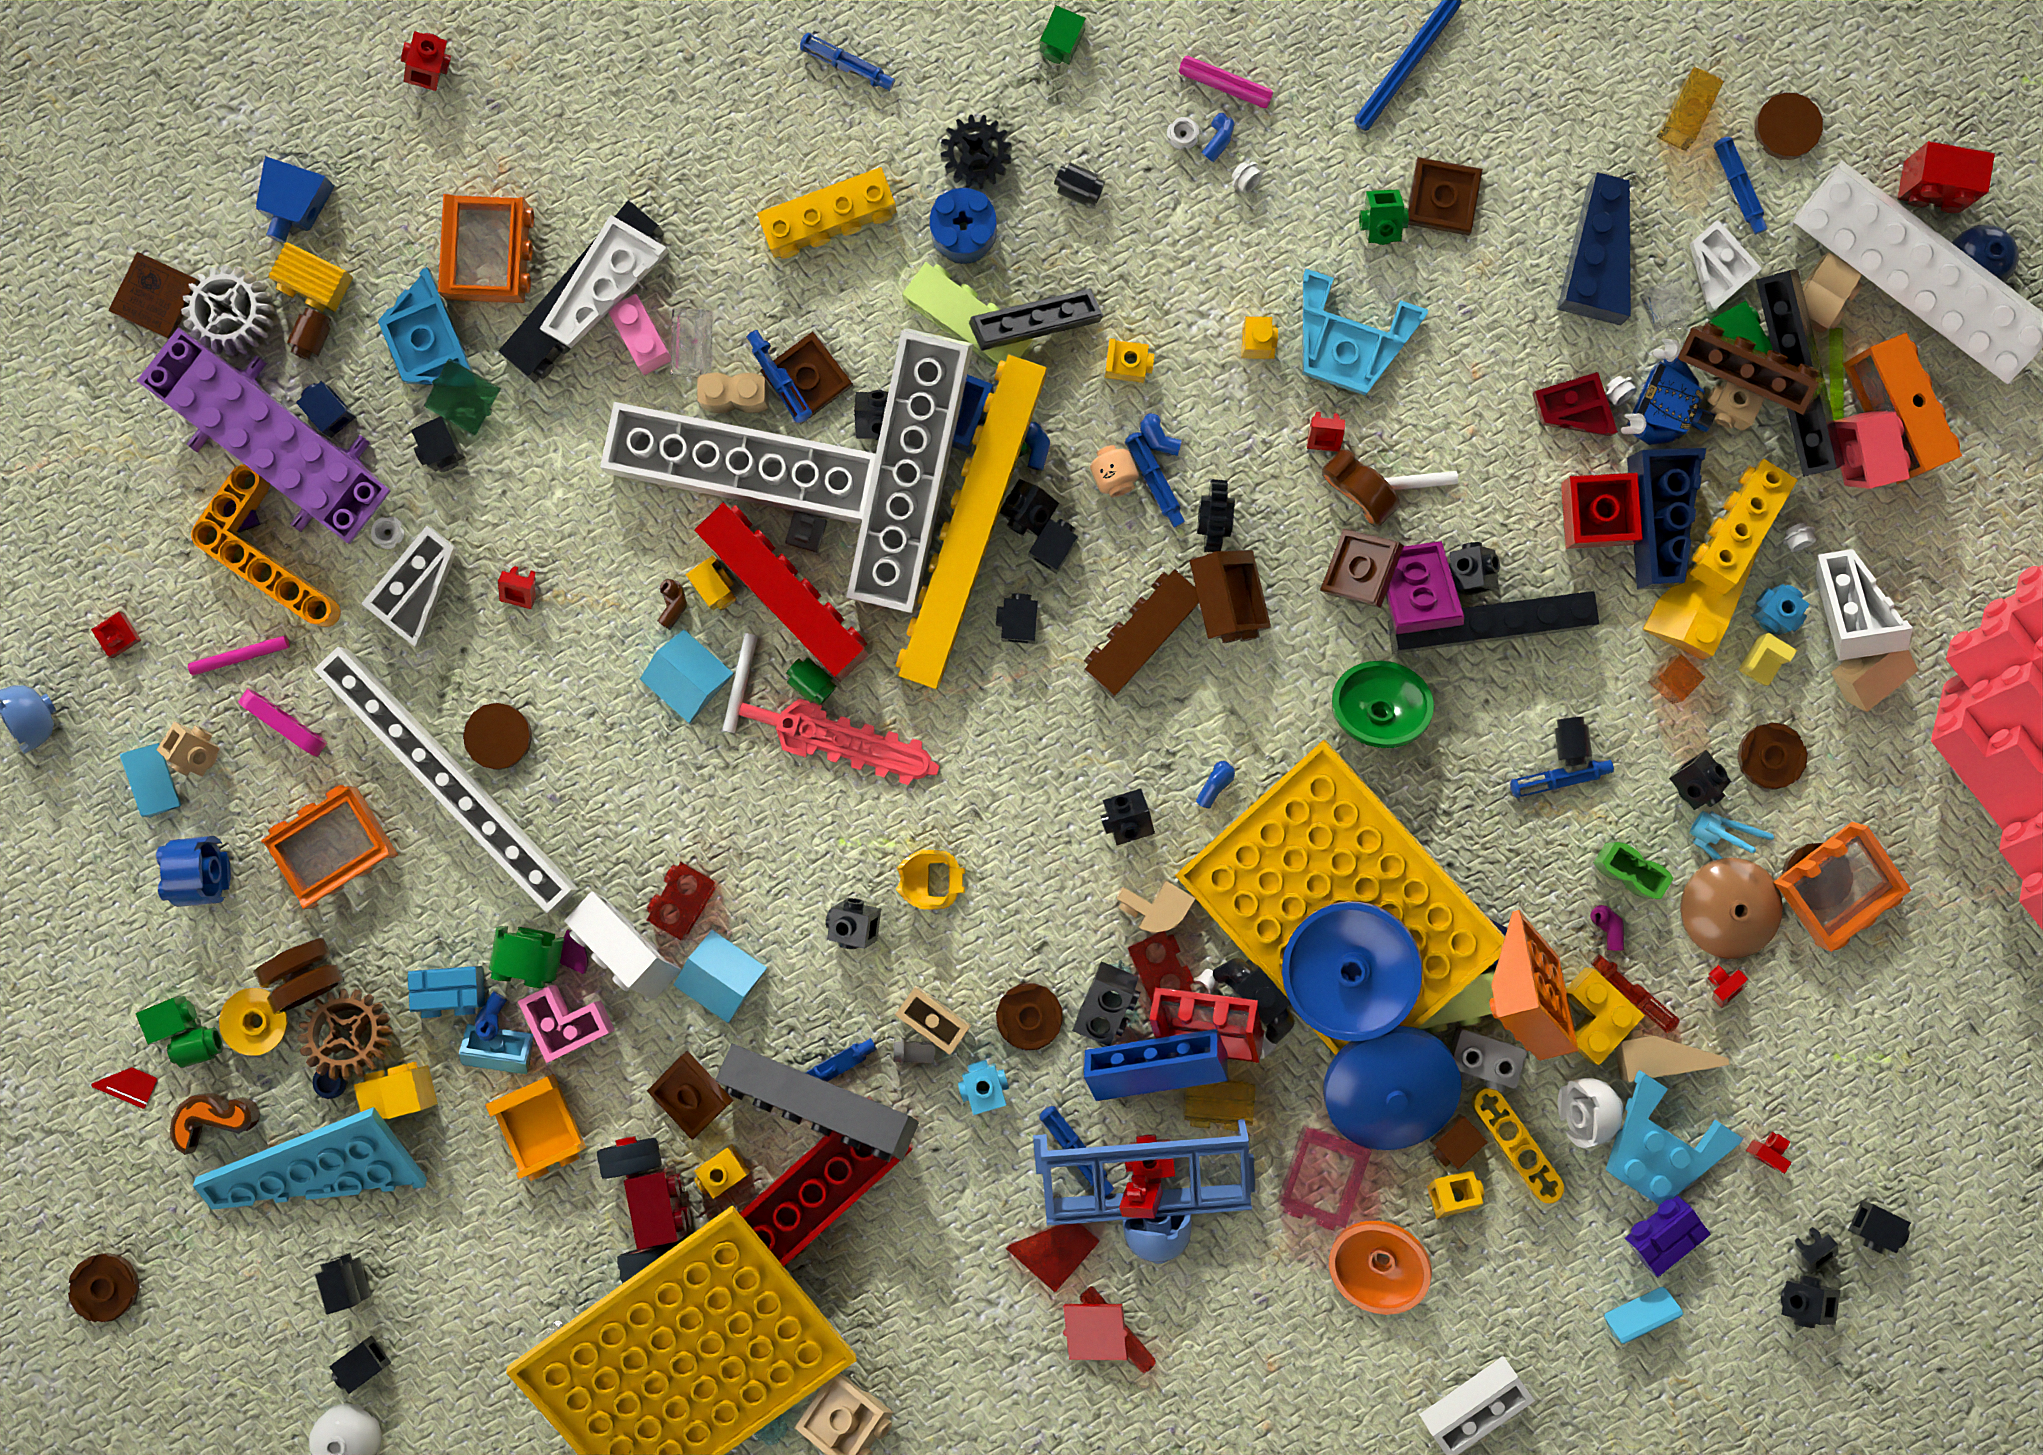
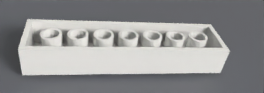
M1841 160L1796 213L1793 220L1795 224L2006 384H2009L2043 348V312L1844 161Z
M912 329L901 330L846 598L910 613L918 607L917 601L923 584L974 345L972 343Z
M614 402L600 468L609 475L861 524L876 453Z

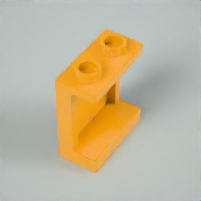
M551 1074L485 1104L490 1117L495 1115L519 1170L516 1173L518 1180L528 1176L529 1180L532 1181L548 1174L547 1166L558 1161L561 1167L580 1159L578 1152L587 1148L555 1074Z

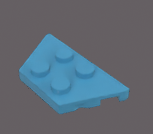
M426 267L420 271L419 274L421 276L408 291L405 289L397 298L395 305L387 309L379 318L378 323L402 381L406 384L475 388L479 386L442 296L438 293V287L432 272Z

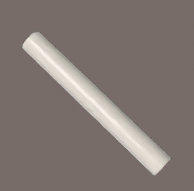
M1457 471L1384 478L1394 490L1458 484Z
M748 633L744 635L722 731L734 734L736 732L739 711L743 702L758 639L756 635Z

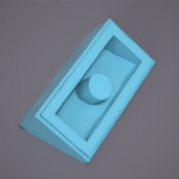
M160 743L120 754L142 817L151 818L182 806L166 760L157 751Z
M467 1024L459 1050L461 1064L527 1074L534 1036L532 1033L499 1029L494 1039L483 1041L476 1034V1026Z
M1659 1287L1605 1313L1604 1318L1613 1337L1620 1343L1625 1344L1682 1317L1683 1312L1668 1290L1664 1287Z

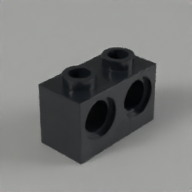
M1101 961L1079 1010L1072 1031L1110 1046L1115 1034L1121 1037L1129 1019L1124 1016L1126 1010L1133 1011L1141 993L1135 990L1139 977Z

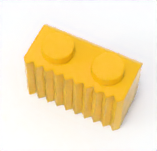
M288 242L281 249V254L278 255V259L275 261V265L268 276L277 284L275 287L277 291L291 298H294L296 294L307 298L305 301L306 305L321 313L324 312L325 308L336 312L353 279L347 271Z

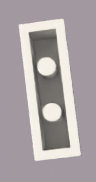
M1502 1356L1419 1415L1446 1455H1458L1535 1400L1505 1357Z

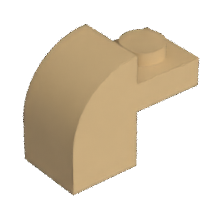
M1164 881L1152 903L1124 887L1120 889L1115 899L1121 902L1118 908L1135 918L1138 913L1144 915L1138 928L1149 932H1164L1174 928L1183 920L1195 897L1168 881Z

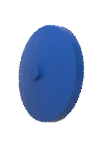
M1348 901L1334 903L1315 911L1296 928L1284 952L1282 976L1285 991L1291 1005L1309 1026L1335 1039L1364 1041L1390 1032L1407 1017L1415 1005L1421 990L1423 967L1417 943L1407 927L1399 919L1378 906Z
M1397 1026L1382 1036L1347 1043L1337 1053L1327 1069L1323 1085V1095L1332 1123L1347 1139L1370 1149L1397 1150L1419 1144L1432 1137L1445 1126L1458 1106L1462 1084L1455 1059L1442 1041L1424 1030L1408 1026Z

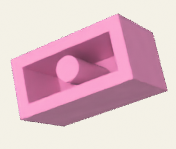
M636 293L618 302L608 312L643 375L673 361L645 306Z

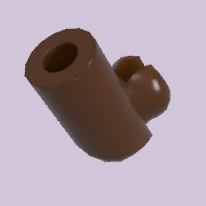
M665 579L659 589L664 596L666 608L657 619V622L671 630L685 611L687 601L683 586L676 580Z

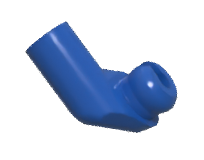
M1224 113L1217 114L1211 122V126L1218 132L1201 152L1212 162H1215L1229 145L1235 126L1231 117L1228 118Z
M1153 413L1145 415L1140 423V431L1148 447L1156 451L1178 456L1182 440L1165 436L1160 425L1161 419L1158 415Z
M1031 422L1025 438V442L1032 450L1027 467L1043 471L1050 448V439L1038 423Z
M1219 761L1214 765L1213 772L1196 798V802L1200 806L1207 809L1211 808L1218 794L1234 780L1235 770L1233 766L1226 761Z
M495 991L492 992L475 1018L476 1034L483 1041H490L497 1036L499 1032L498 1014L507 1002L505 997Z

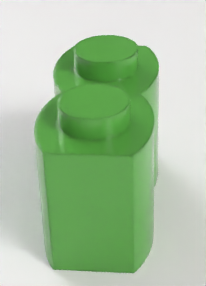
M1621 842L1605 843L1593 862L1598 871L1613 880L1622 881L1630 892L1646 899H1661L1673 881L1672 875L1665 867L1656 862L1644 860L1635 848Z

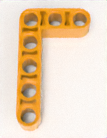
M245 464L236 466L193 526L191 531L193 543L305 621L320 627L333 626L338 622L341 614L339 604L238 535L237 530L252 509L256 510L268 493L270 483ZM254 474V485L251 488L246 489V478L249 475ZM234 500L236 511L232 516L226 517L224 515V506L227 502ZM216 529V540L212 544H208V533ZM242 547L244 549V557L240 562L235 563L234 553L238 548ZM270 566L272 575L267 581L263 582L261 572L265 567ZM297 584L299 587L298 597L291 601L288 597L289 588ZM321 603H325L327 612L323 618L317 619L315 615L316 607Z

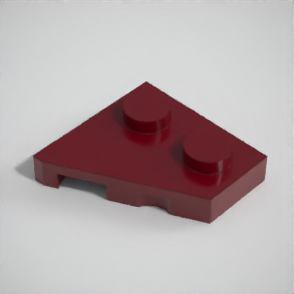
M1598 372L1532 393L1541 423L1544 426L1605 436H1613L1618 433Z

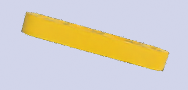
M1489 1087L1477 1089L1471 1099L1473 1110L1531 1193L1544 1203L1558 1201L1564 1192L1562 1179L1503 1095ZM1483 1095H1487L1490 1098L1495 1096L1496 1100L1492 1103L1494 1108L1500 1114L1505 1109L1507 1114L1497 1117L1490 1124L1489 1120L1495 1118V1116L1487 1108L1481 1110L1480 1106L1484 1103L1481 1097ZM1506 1121L1513 1122L1517 1128L1516 1135L1511 1140H1503L1499 1135V1127ZM1526 1149L1533 1150L1536 1155V1162L1530 1168H1522L1518 1162L1520 1153ZM1543 1166H1545L1546 1170L1541 1171V1175L1547 1181L1555 1182L1551 1187L1553 1190L1551 1195L1545 1192L1540 1194L1543 1185L1537 1177L1533 1176L1531 1181L1528 1178L1530 1175L1538 1173Z

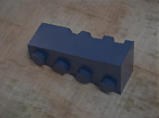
M1597 172L1589 181L1557 310L1620 326L1631 317L1630 180Z
M1706 448L1641 450L1627 457L1628 473H1638L1642 540L1634 544L1637 590L1671 588L1685 583L1692 541L1689 538L1691 526L1695 522L1697 509H1694L1697 490L1700 489L1702 476L1700 475L1701 463L1705 460Z

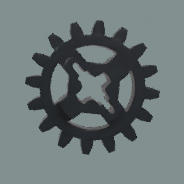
M971 114L966 124L957 119V129L954 130L948 127L946 133L949 139L941 140V147L947 150L940 153L941 161L948 162L944 166L945 172L947 174L955 172L953 176L955 183H958L962 178L965 179L966 188H970L973 182H977L979 188L983 189L984 181L987 179L993 185L996 184L995 174L998 173L1002 176L1006 174V168L1002 164H1011V156L1006 153L1012 151L1011 142H1004L1008 138V132L1006 130L998 132L999 122L997 120L988 125L986 115L981 117L980 122H975ZM993 141H995L998 147L997 157L990 150ZM955 146L963 154L960 157L959 163L954 156ZM979 148L982 149V155L977 152L973 156L970 154V149L977 151ZM984 169L983 171H977V172L973 171V170Z
M1211 479L1209 495H1201V500L1199 501L1197 534L1204 535V552L1213 553L1221 551L1223 537L1231 536L1234 522L1235 498H1228L1227 480Z

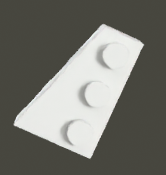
M426 526L361 604L414 647H420L458 548L432 527Z
M1850 549L1819 554L1816 580L1838 661L1909 650L1913 628L1907 620L1903 621L1894 609L1892 600L1889 596L1885 597L1876 585V579L1855 551Z
M593 891L564 920L572 929L569 933L570 936L581 946L585 947L588 945L593 951L591 958L603 969L609 967L615 973L612 978L613 981L626 992L632 989L655 1000L682 970L675 963L666 961L657 952L659 948L652 941L649 943L635 929L636 926L606 898Z

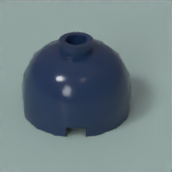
M1993 224L1977 225L1963 231L1951 242L2004 283L2016 271L2019 262L2018 246L2013 236L2004 228Z

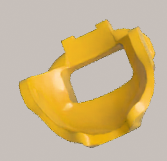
M920 850L909 855L897 866L900 882L896 891L905 901L919 909L937 910L948 908L955 902L959 893H965V887H963L965 868H959L955 857L946 851ZM945 863L949 866L948 894L944 897L929 895L930 864Z

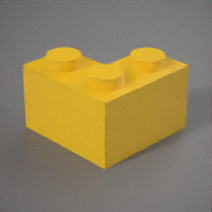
M1585 967L1566 987L1567 996L1587 1014L1575 1028L1579 1048L1577 1052L1589 1063L1599 1066L1645 1015L1595 968Z
M416 1061L387 1069V1076H385L384 1070L365 1074L364 1082L354 1084L360 1112L374 1107L383 1119L421 1111L438 1104L429 1065L418 1067Z

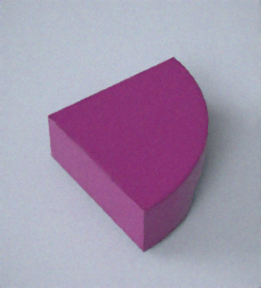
M567 929L563 937L564 943L560 964L579 973L586 974L589 962L586 948L578 944L569 934L572 930Z

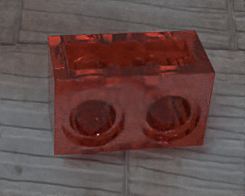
M680 861L678 866L673 864L663 880L667 885L662 894L656 893L648 904L646 911L650 914L646 921L683 941L687 939L720 882L689 863ZM687 875H692L697 881V888L692 894H686L681 888V881ZM670 904L677 906L680 911L679 919L673 924L667 922L664 918V910Z
M1165 931L1157 932L1126 946L1151 1002H1153L1155 987L1161 988L1160 981L1167 974H1174L1178 978L1179 985L1176 990L1192 992L1190 985L1194 984L1195 981L1188 966L1184 965L1181 967L1176 957V954L1180 953L1181 950L1173 934L1167 936ZM1152 943H1160L1165 950L1164 957L1159 962H1151L1146 957V949Z

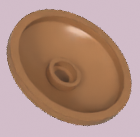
M1721 858L1699 868L1687 882L1680 904L1682 923L1691 940L1705 952L1726 959L1744 958L1763 949L1775 936L1783 913L1781 893L1773 884L1774 879L1756 863L1740 858ZM1741 904L1744 911L1742 915L1736 916L1734 912L1735 907Z

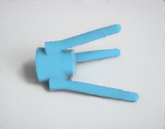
M1702 811L1689 831V834L1695 837L1693 843L1701 847L1714 860L1721 859L1722 857L1708 843L1711 842L1716 845L1721 838L1750 853L1756 852L1755 847L1726 832V827L1724 826L1768 840L1774 839V835L1721 817L1713 811L1709 814Z

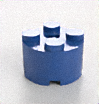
M956 188L938 196L930 213V230L934 246L942 255L954 263L969 264L983 258L994 245L997 236L996 213L987 196L980 191L970 188ZM961 222H967V230H960Z
M216 836L176 839L157 849L156 859L160 866L161 881L158 884V894L161 900H169L176 907L216 904L224 900L225 897L220 896L222 890H229L231 869L227 852H220L217 844H222L219 838Z

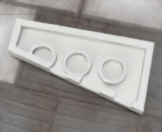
M610 215L540 329L552 338L572 348L670 251L667 247Z

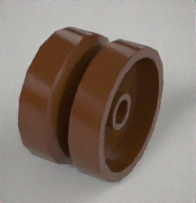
M318 938L292 947L276 955L253 971L262 988H271L284 983L273 990L267 997L274 1015L305 1004L344 982V978L337 965L329 964L314 969L325 962L331 954L324 938Z

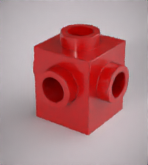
M414 31L411 43H404L400 62L406 63L403 82L436 91L441 73L447 75L451 61V55L445 54L447 40L440 39L431 33Z
M1155 1134L1136 1136V1142H1130L1129 1144L1166 1142L1171 1140L1170 1138L1157 1140ZM1173 1158L1156 1159L1150 1164H1145L1143 1161L1125 1162L1126 1173L1132 1172L1133 1175H1145L1148 1183H1161V1178L1175 1177Z

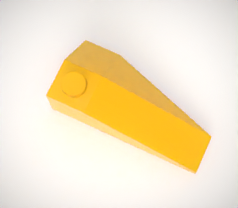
M1761 544L1738 583L1725 595L1720 594L1690 575L1692 566L1687 570L1685 583L1671 587L1656 601L1642 630L1701 660L1714 656L1731 621Z

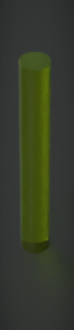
M1843 328L1829 329L1830 404L1834 420L1844 418Z

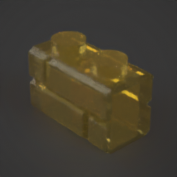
M1693 67L1685 77L1656 137L1686 151L1696 140L1724 81L1700 68Z
M1228 1080L1185 1087L1183 1119L1189 1120L1190 1127L1210 1128V1122L1224 1123L1225 1130L1238 1131V1119H1245V1124L1252 1126L1256 1085L1253 1082Z

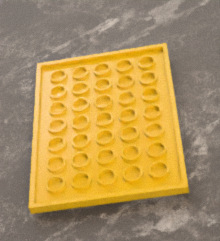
M1325 739L1175 874L1176 878L1244 954L1267 974L1287 998L1282 976L1284 952L1290 937L1308 916L1325 906L1348 901L1369 903L1394 915L1407 927L1416 941L1423 967L1422 985L1417 1001L1407 1017L1398 1026L1419 1028L1499 959L1505 939L1502 932ZM1312 1028L1335 1055L1350 1042L1326 1036Z
M732 1205L508 1365L506 1374L578 1455H725L857 1361V1358L851 1347Z

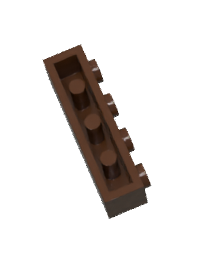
M1706 322L1704 326L1699 325L1691 328L1677 359L1803 415L1811 411L1826 381L1818 377L1820 371L1805 364H1800L1799 368L1786 363L1788 357L1773 350H1768L1767 354L1754 349L1756 343L1746 338L1737 336L1733 340L1723 335L1725 330L1714 324Z
M1176 569L1170 575L1163 572L1151 585L1155 590L1147 600L1141 596L1129 610L1133 616L1124 625L1119 621L1106 635L1110 639L1102 650L1096 646L1084 660L1088 664L1084 669V673L1113 699L1199 604L1196 587Z

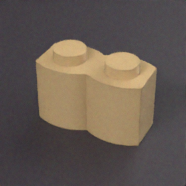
M1830 252L1820 258L1802 287L1812 328L1819 333H1823L1829 327L1832 329L1836 328L1845 314L1841 310L1847 299L1852 301L1863 285L1859 282L1862 274Z
M707 373L697 377V401L704 410L712 413H727L734 409L745 413H760L769 409V385L765 377L755 373H740L733 377L722 373Z

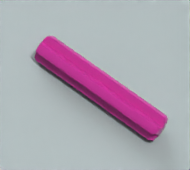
M1188 55L1182 59L1179 67V73L1183 76L1262 108L1269 106L1273 96V91L1269 88Z

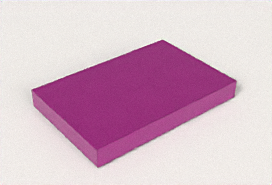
M1442 541L1404 546L1386 593L1396 634L1464 625L1463 611Z

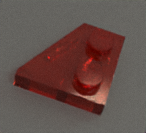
M1082 1223L1061 1224L1035 1232L1033 1235L1019 1241H1013L1006 1246V1250L1053 1292H1056L1100 1242V1239Z

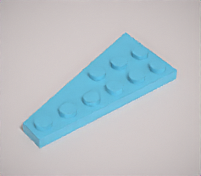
M373 1107L196 1177L193 1187L213 1210L252 1206L257 1200L274 1199L275 1203L288 1202L289 1197L305 1196L306 1200L358 1195L361 1190L381 1188L382 1192L395 1191L396 1186L412 1185L413 1189L425 1188L427 1177Z

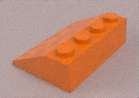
M1520 910L1513 911L1491 984L1494 998L1489 999L1491 1012L1495 1019H1499L1503 1023L1506 1030H1510L1513 1033L1516 1041L1520 1040L1527 1052L1530 1051L1539 1061L1577 1052L1579 1048L1560 957Z

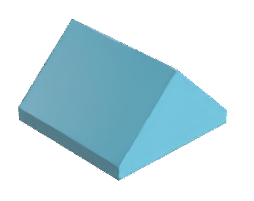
M683 630L656 651L640 680L688 723H691L734 673L686 630Z
M711 930L689 956L673 986L729 1024L767 967L716 931Z

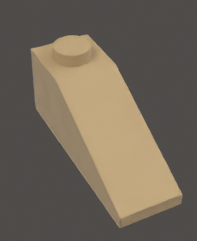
M1643 1029L1631 1030L1615 1048L1620 1079L1627 1082L1634 1081L1639 1070L1651 1078L1730 1065L1729 1059L1655 1035L1644 1034Z

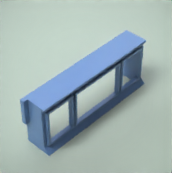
M1238 1119V1136L1048 1151L1047 1134L1033 1135L1036 1174H1043L1047 1226L1139 1219L1122 1217L1119 1206L1124 1193H1114L1105 1196L1104 1163L1189 1158L1190 1188L1162 1190L1163 1194L1156 1217L1252 1210L1251 1192H1255L1254 1156L1249 1154V1138L1245 1119ZM1239 1153L1241 1184L1201 1187L1199 1156ZM1092 1165L1094 1195L1053 1198L1051 1168Z

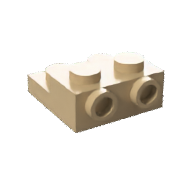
M839 1373L822 1386L795 1426V1429L826 1455H873L870 1447L876 1438L881 1440L890 1431L892 1422L889 1419L894 1412L871 1393L862 1391L842 1373Z

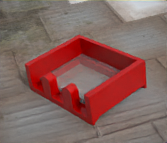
M1155 987L1149 1017L1155 1039L1217 1029L1227 1051L1228 1059L1260 1063L1265 1030L1262 1029L1258 1000Z

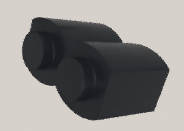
M346 1253L331 1258L330 1261L320 1264L321 1271L314 1274L326 1315L351 1308L371 1296L360 1256L352 1258L351 1253Z

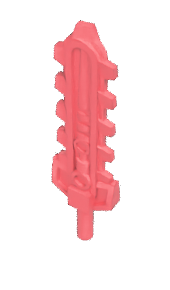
M797 699L781 711V714L747 703H742L740 716L775 726L782 750L807 758V754L813 755L818 749L827 752V760L837 763L839 758L843 757L850 759L851 767L861 770L864 764L875 767V775L885 778L888 772L898 774L899 782L909 785L912 779H921L927 775H937L940 767L931 760V756L927 751L922 749V741L912 739L909 744L898 741V734L891 731L883 737L874 734V726L864 724L861 729L850 726L851 719L843 716L837 722L827 719V711L821 710L822 705L818 706L816 703H810L804 699Z

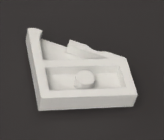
M1716 220L1689 244L1707 309L1710 313L1715 311L1762 269L1719 220Z

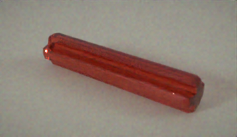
M1093 1286L1085 1289L1079 1296L1083 1304H1108ZM1128 1328L1129 1333L1126 1336L1128 1357L1142 1373H1146L1154 1367L1156 1360Z

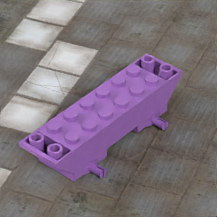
M177 328L137 379V382L198 428L186 444L194 451L199 452L210 437L302 508L294 520L290 522L291 526L302 532L314 517L346 543L350 544L391 492L377 476L365 468L359 459L371 443L359 434L348 450L337 447L261 388L255 378L267 363L260 357L255 355L245 370L233 367L186 332Z

